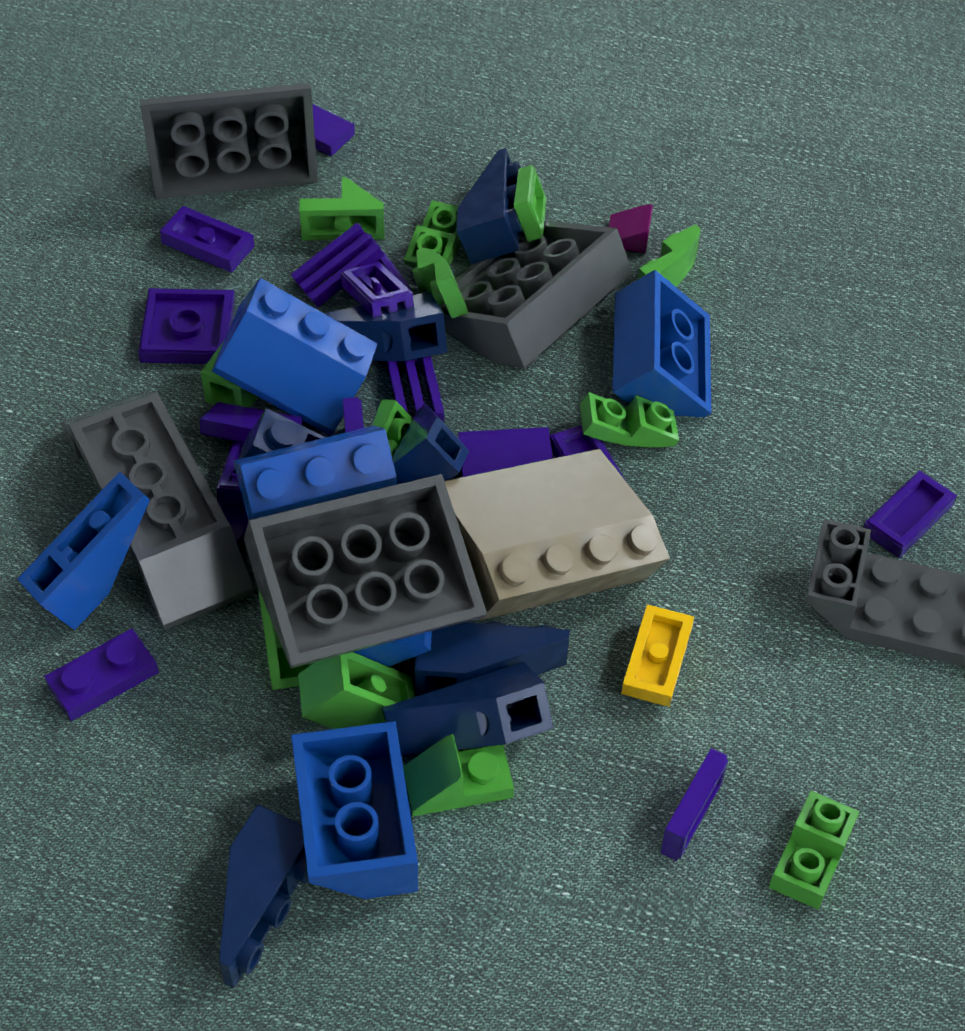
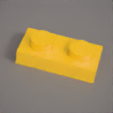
M647 604L623 681L622 695L670 707L692 631L694 616Z

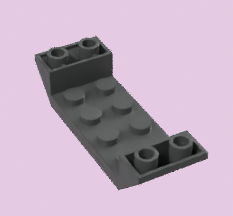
M143 391L60 422L77 459H84L100 492L121 472L150 499L129 549L142 573L146 595L164 630L254 594L252 582L231 526L157 392Z
M823 519L806 601L846 639L965 667V575L867 553L871 529Z

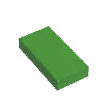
M532 165L518 169L514 208L528 242L542 238L547 201L536 169Z

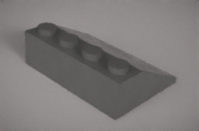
M310 83L140 99L156 199L318 183Z
M544 221L542 238L529 242L524 231L520 232L518 251L474 263L455 278L468 313L452 319L446 304L439 306L443 311L445 332L494 363L515 366L517 368H525L533 364L538 359L539 354L553 342L561 339L574 323L588 315L592 311V307L607 294L614 292L618 288L619 283L632 273L617 228Z
M442 474L252 519L248 522L244 536L248 555L258 588L290 668L479 619L487 615Z

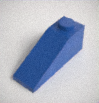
M119 472L17 580L41 606L73 630H76L109 595L150 499L124 474Z

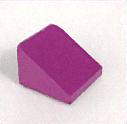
M645 204L611 214L608 227L617 228L625 251L646 253L653 204Z

